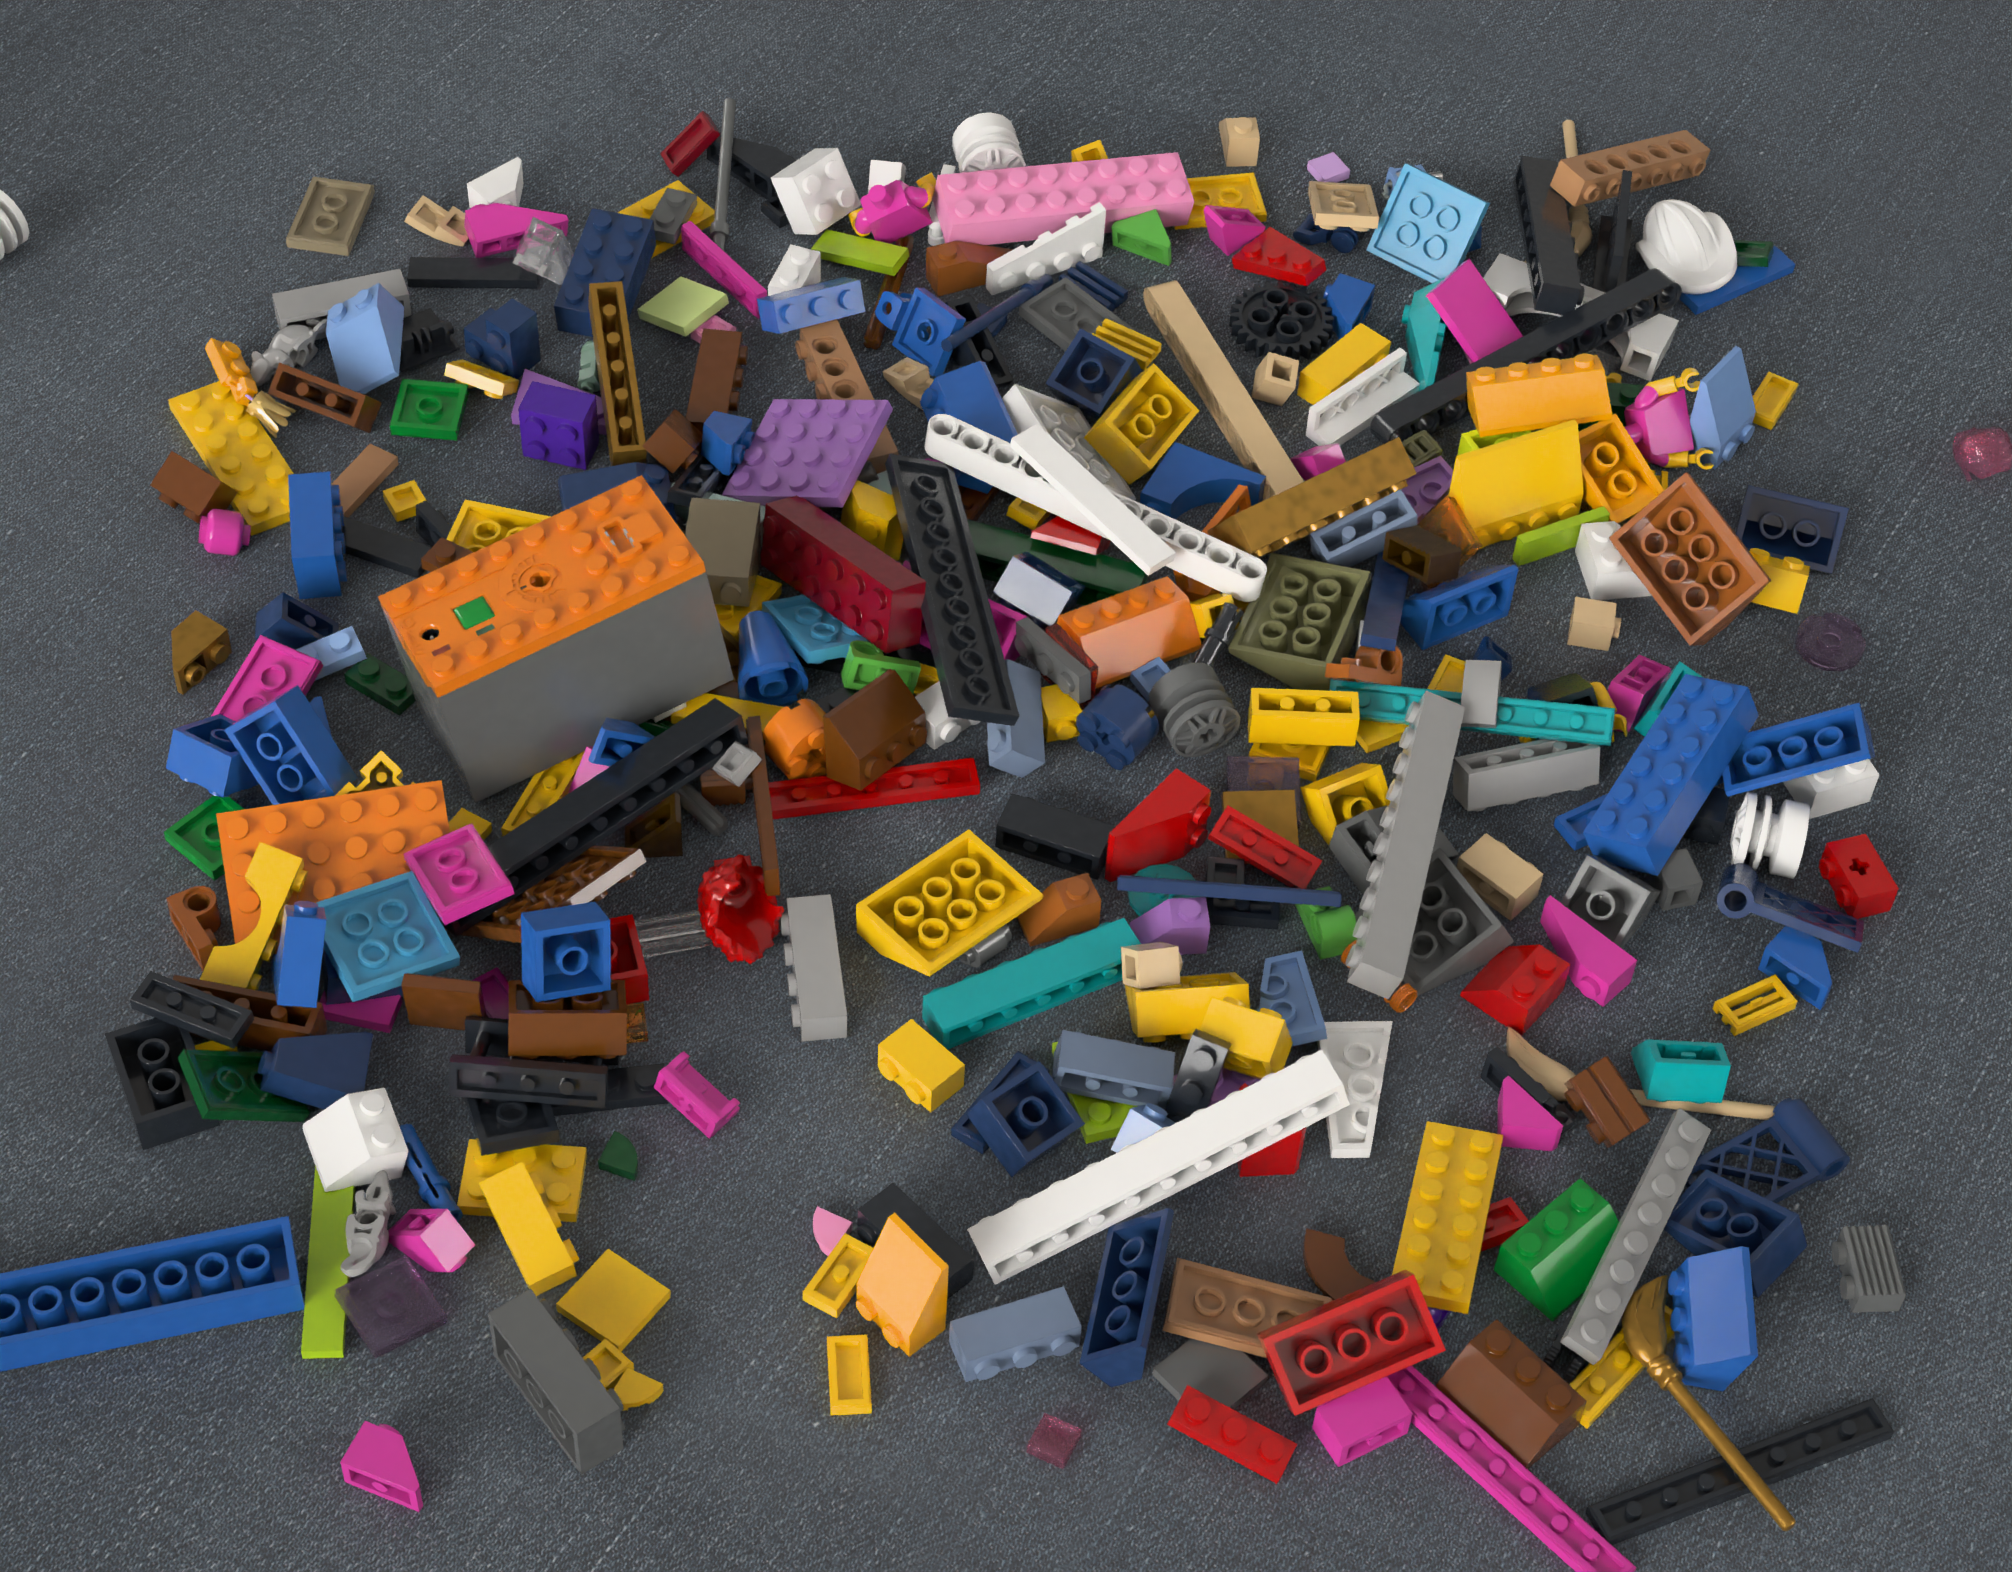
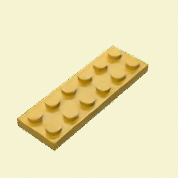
M220 381L168 399L172 413L211 474L237 491L230 504L235 511L243 515L244 525H251L250 535L253 536L289 522L288 475L294 473L258 418L246 412L247 406L236 403L230 388L221 385Z
M1426 1122L1392 1275L1405 1269L1413 1273L1428 1307L1468 1314L1502 1148L1503 1135Z

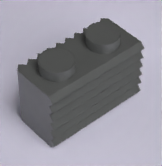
M1885 1224L1874 1227L1871 1225L1867 1227L1863 1225L1860 1227L1855 1225L1843 1227L1837 1241H1834L1832 1244V1259L1835 1265H1840V1270L1842 1271L1840 1279L1841 1296L1844 1300H1849L1850 1311L1852 1313L1899 1311L1906 1297V1291L1889 1226Z

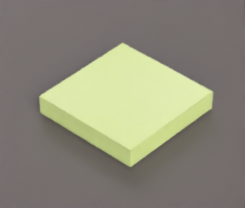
M680 276L638 308L637 311L639 319L686 337L729 304L726 293Z

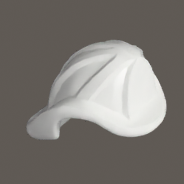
M1675 199L1657 202L1648 211L1643 225V239L1635 244V249L1640 253L1649 270L1656 268L1662 271L1681 286V293L1684 294L1709 293L1723 287L1732 279L1737 269V251L1731 232L1719 215L1712 212H1702L1691 203Z

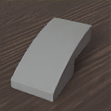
M1466 660L1461 705L1465 707L1461 727H1497L1502 661Z

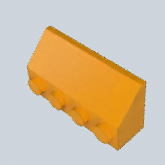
M1583 353L1568 359L1547 358L1539 363L1526 364L1517 362L1510 364L1508 367H1481L1476 371L1466 372L1468 410L1480 437L1544 429L1574 419L1578 424L1612 419L1605 370L1598 355Z

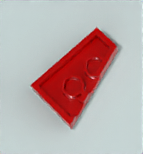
M1272 227L1266 229L1232 257L1234 269L1303 286H1308L1326 271L1323 258Z

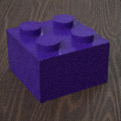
M532 381L518 408L523 456L586 470L599 445L596 395Z

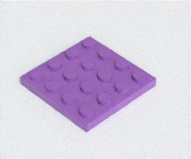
M773 399L755 433L750 448L745 451L742 464L737 466L722 495L746 502L760 503V505L797 495L805 498L816 507H843L893 411L889 400Z

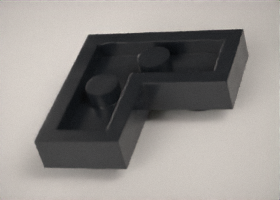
M1208 857L1206 881L1244 884V859ZM1206 897L1210 924L1278 930L1280 902Z

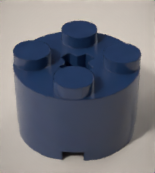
M1116 684L1113 688H1108L1109 685H1106L1077 716L1076 724L1080 733L1077 741L1086 751H1095L1105 757L1107 763L1112 768L1122 770L1126 765L1131 764L1158 734L1159 722L1156 715L1150 718L1145 710L1149 705L1136 692L1123 685Z

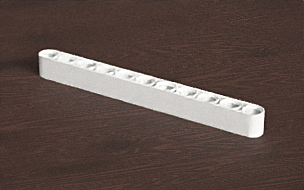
M937 414L930 418L924 445L925 451L929 456L1110 540L1011 448V443L947 414ZM1108 489L1176 552L1174 561L1165 565L1166 567L1224 594H1231L1233 598L1243 602L1255 601L1260 596L1267 572L1266 564L1261 559Z

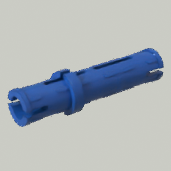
M405 1124L399 1126L408 1148L406 1164L420 1187L418 1193L422 1201L429 1203L431 1209H448L457 1222H459L463 1213L450 1193L451 1186L446 1177L440 1176L413 1125ZM414 1154H416L417 1158L419 1159V1161H420V1163H421V1165H422V1168H421V1166H420L419 1162L417 1161V1159H416V1157H415ZM431 1183L437 1191L438 1195L435 1193L433 1187L431 1186Z

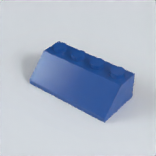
M978 361L937 376L922 395L920 404L928 422L934 415L947 414L1011 443V439L1014 436L1018 435L985 362ZM953 467L958 485L986 494L993 487Z
M1860 702L1749 732L1722 773L1727 797L1875 757L1871 731Z

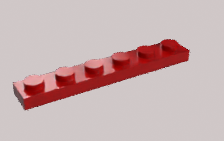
M974 758L892 767L862 790L827 778V775L768 782L773 820L980 794V782Z

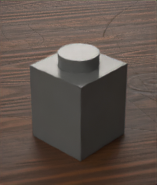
M1687 848L1673 851L1658 876L1648 873L1646 876L1650 886L1661 891L1657 901L1662 911L1695 905L1697 903L1703 881Z

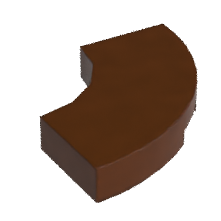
M1306 1228L1303 1243L1304 1264L1308 1276L1312 1278L1315 1285L1323 1293V1296L1331 1297L1333 1301L1375 1283V1281L1360 1275L1350 1265L1344 1252L1345 1238Z

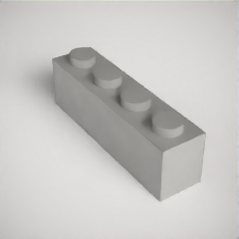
M401 269L273 293L272 297L279 329L281 330L286 326L296 324L315 327L319 322L327 319L328 310L334 305L343 303L356 296L361 290L368 289L378 283L404 306V318L412 315L410 298Z
M1541 739L1454 757L1453 795L1467 811H1483L1487 807L1516 804L1521 800L1549 797L1554 793L1568 790H1582L1587 786L1599 784L1601 747L1597 744Z
M831 894L786 898L787 913L782 914L780 927L782 936L789 935V943L783 944L785 966L792 965L793 973L787 974L789 996H796L797 1004H791L793 1027H800L802 1042L847 1038V1010Z

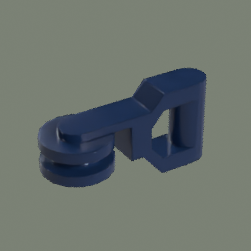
M1309 214L1293 233V238L1296 241L1308 245L1321 242L1327 243L1331 238L1333 247L1341 253H1349L1359 240L1356 231L1350 227L1338 226L1337 229L1327 230L1319 225H1315L1313 214Z

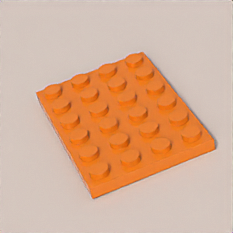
M442 780L217 813L216 817L235 944L244 940L253 932L261 915L260 898L245 878L259 842L303 858V870L308 871L301 891H293L288 902L289 905H294L297 901L316 903L410 872L411 870L406 864L403 855L405 852L450 833ZM278 925L273 937L274 940L278 941L274 954H277L282 930L280 925Z

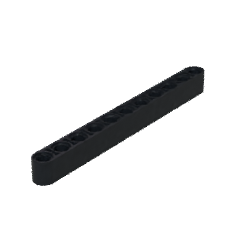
M1650 269L1381 411L1372 419L1370 431L1383 444L1398 437L1403 442L1423 430L1432 435L1470 415L1467 402L1466 372L1476 371L1481 367H1508L1510 364L1517 362L1526 364L1539 363L1547 358H1557L1559 360L1574 358L1576 355L1586 353L1674 306L1681 296V286L1659 269Z

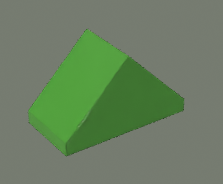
M1156 209L1113 223L1111 227L1113 246L1170 266L1172 262L1171 242Z

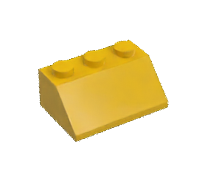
M1236 972L1180 976V984L1143 989L1125 985L1132 1031L1138 1038L1143 1037L1144 1042H1162L1166 1040V1035L1180 1034L1181 1039L1190 1040L1195 1029L1200 1030L1212 997L1223 1000L1224 997H1232L1242 1001L1246 1005L1245 1008L1250 1009L1249 984Z

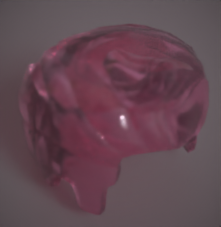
M1993 426L1977 429L1973 427L1972 429L1957 433L1954 437L1952 444L1953 456L1968 482L1972 481L1969 471L1978 478L1984 479L1996 473L2010 470L2012 466V442L2008 433L2002 428Z

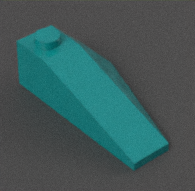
M1446 277L1414 292L1412 304H1405L1401 323L1407 324L1405 339L1415 380L1420 383L1419 391L1435 383L1447 325L1426 295Z

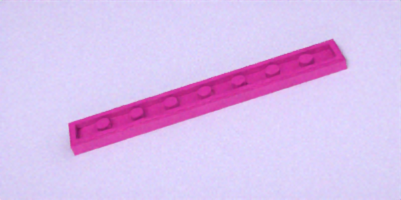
M1411 1365L1387 1376L1413 1413L1411 1423L1575 1572H1635L1636 1566L1416 1368Z

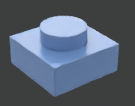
M1157 657L1132 671L1130 681L1145 699L1149 701V693L1154 684L1171 670L1160 657Z

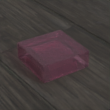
M1044 1413L1027 1444L1026 1453L1064 1469L1081 1438L1082 1429Z

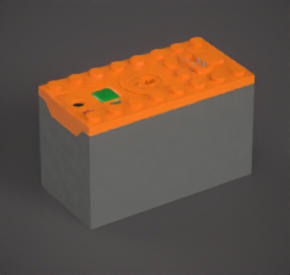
M642 475L378 596L419 711L475 803L585 751L588 746H594L606 717L633 722L639 725L734 679L704 561Z

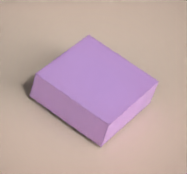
M1334 152L1309 160L1307 164V170L1318 182L1337 183L1349 179L1350 169Z

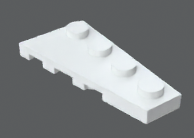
M1100 202L1090 207L1091 213L1079 219L1075 215L1066 220V226L1051 234L1048 230L1039 235L1033 245L1027 248L1021 245L988 263L986 289L991 295H995L1021 286L1029 280H1037L1044 274L1053 275L1071 267H1076V263L1079 261L1087 263L1101 258L1103 254L1106 209Z
M1393 1021L1324 1022L1327 1039L1317 1041L1318 1051L1323 1050L1344 1085L1350 1104L1326 1117L1331 1158L1370 1157Z

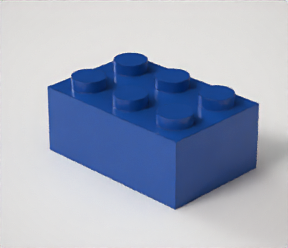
M330 471L288 475L291 555L299 599L342 596L341 582H347V568L344 561V554H346L344 533H342L344 513L343 506H341L339 485H332Z
M298 685L249 712L224 730L273 805L335 796L348 782L352 783L358 779Z

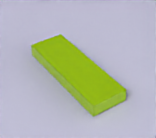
M828 229L825 230L811 248V250L821 252V259L891 276H895L910 257L907 247Z
M1603 506L1520 534L1516 539L1512 559L1519 567L1574 548L1577 545L1581 524L1608 522L1610 513Z

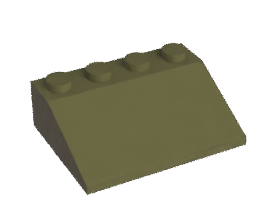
M1271 553L1266 564L1267 572L1260 596L1255 601L1249 602L1229 646V653L1294 689L1329 691L1331 678L1325 677L1326 663L1341 664L1342 658H1348L1358 634L1360 620L1363 621L1366 615L1371 590V571Z

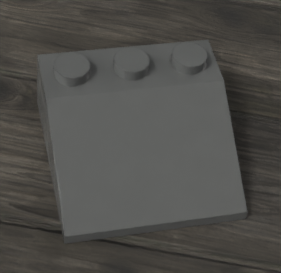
M1441 848L1431 855L1403 978L1405 984L1409 983L1417 990V996L1486 964L1514 942L1504 926ZM1363 909L1354 914L1356 921H1358L1360 916H1363Z

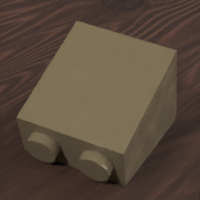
M691 498L685 536L704 561L714 604L749 607L761 563L760 503Z

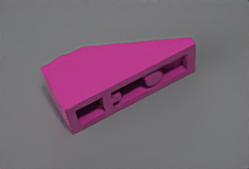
M493 203L489 205L479 204L469 210H465L464 227L475 257L481 258L566 237L569 220L565 214Z
M1640 654L1611 681L1608 688V693L1617 709L1615 714H1620L1626 718L1628 732L1635 727L1662 681L1671 670V668Z
M1550 895L1545 900L1540 922L1558 956L1571 964L1568 975L1574 986L1584 996L1593 999L1604 1007L1631 982L1637 959Z

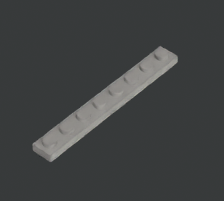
M1681 1108L1672 1114L1560 1343L1592 1365L1602 1358L1711 1132L1710 1128Z

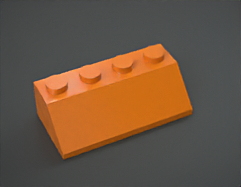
M1168 576L1059 615L1053 639L1091 671V690L1131 675L1132 671L1157 657H1160L1165 663L1197 651L1202 645L1189 598Z

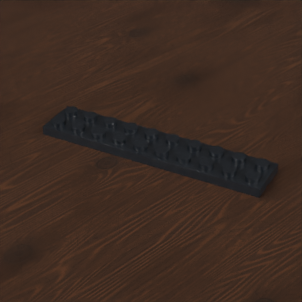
M889 454L885 466L911 570L926 581L925 596L921 610L948 717L1014 726L1019 718V712L954 469L941 462Z

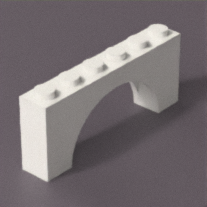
M1499 253L1483 279L1509 316L1521 313L1563 316L1534 310L1527 263ZM1581 284V286H1584V297L1580 306L1605 294V292ZM1658 314L1609 340L1621 357L1622 365L1620 370L1651 381L1670 347L1679 320Z

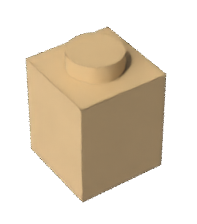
M1268 352L1255 371L1251 398L1283 406L1295 390L1299 360Z
M1575 597L1570 617L1567 645L1608 651L1611 639H1618L1621 627V618L1615 617L1617 603Z
M1154 942L1121 947L1123 984L1138 989L1180 984V972L1183 962L1178 946L1165 942Z

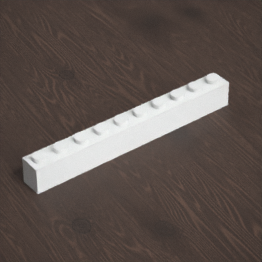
M1323 1050L1312 1055L1303 1056L1296 1063L1276 1073L1264 1076L1260 1081L1241 1091H1234L1225 1099L1207 1108L1196 1110L1189 1117L1171 1126L1159 1129L1154 1135L1136 1144L1125 1146L1118 1153L1100 1162L1088 1165L1083 1171L1065 1180L1054 1182L1047 1189L1029 1198L1017 1201L1013 1206L994 1216L981 1219L976 1225L967 1230L996 1285L1345 1108L1350 1104L1344 1085Z

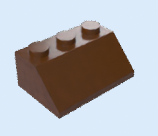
M892 669L887 670L823 716L827 778L858 790L864 789L927 742L925 711L898 673Z
M509 980L508 1056H517L521 1059H535L539 1056H557L561 1059H573L578 1056H596L601 1059H611L617 1055H626L627 1003L625 980H611V990L541 1002L535 1001L522 984V980Z
M1497 1319L1466 1345L1436 1384V1387L1527 1469L1579 1425L1587 1402Z

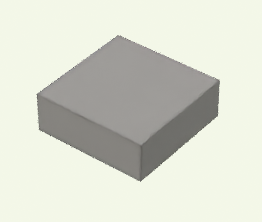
M735 741L712 769L719 776L740 787L762 759L756 752Z

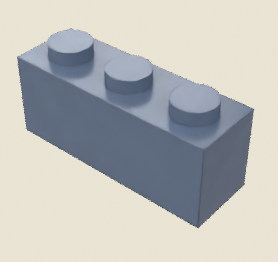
M1400 489L1311 533V552L1318 562L1352 567L1384 550L1385 536L1388 531L1417 526V514Z
M1006 659L1005 664L1019 712V718L1014 726L987 722L989 766L1023 778L1045 764L1040 672Z
M1062 1030L1054 1052L1052 1079L1062 1092L1133 1106L1151 1103L1165 1109L1173 1089L1175 1052L1126 1043L1116 1039L1086 1035L1081 1032Z
M1063 1286L950 1321L949 1343L965 1382L975 1379L986 1380L1003 1370L1013 1367L1025 1368L1039 1359L1051 1355L1063 1356L1070 1353L1080 1345L1082 1326Z

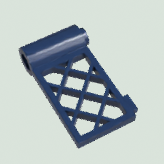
M1732 864L1723 872L1717 896V905L1722 914L1727 917L1742 918L1751 912L1854 952H1859L1863 940L1864 921L1758 882L1755 870L1747 864Z
M1787 1098L1774 1108L1773 1113L1775 1115L1704 1155L1700 1153L1685 1186L1688 1188L1695 1181L1692 1176L1693 1173L1707 1169L1717 1173L1719 1176L1724 1174L1743 1178V1187L1748 1189L1749 1180L1771 1184V1193L1764 1198L1778 1203L1818 1180L1823 1182L1835 1177L1848 1165L1850 1157L1802 1099L1792 1100ZM1770 1132L1779 1143L1778 1152L1756 1148V1139ZM1732 1152L1748 1155L1747 1168L1742 1169L1723 1165L1725 1156ZM1753 1157L1776 1161L1774 1175L1751 1171ZM1780 1164L1795 1165L1804 1175L1795 1180L1778 1176Z

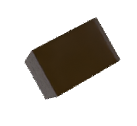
M674 792L625 826V848H638L642 851L645 858L683 856L680 795Z

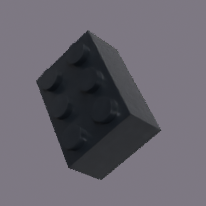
M153 1018L105 1033L111 1058L143 1150L220 1126L219 1120L202 1119L178 1060L179 1055L184 1049L196 1050L189 1031Z

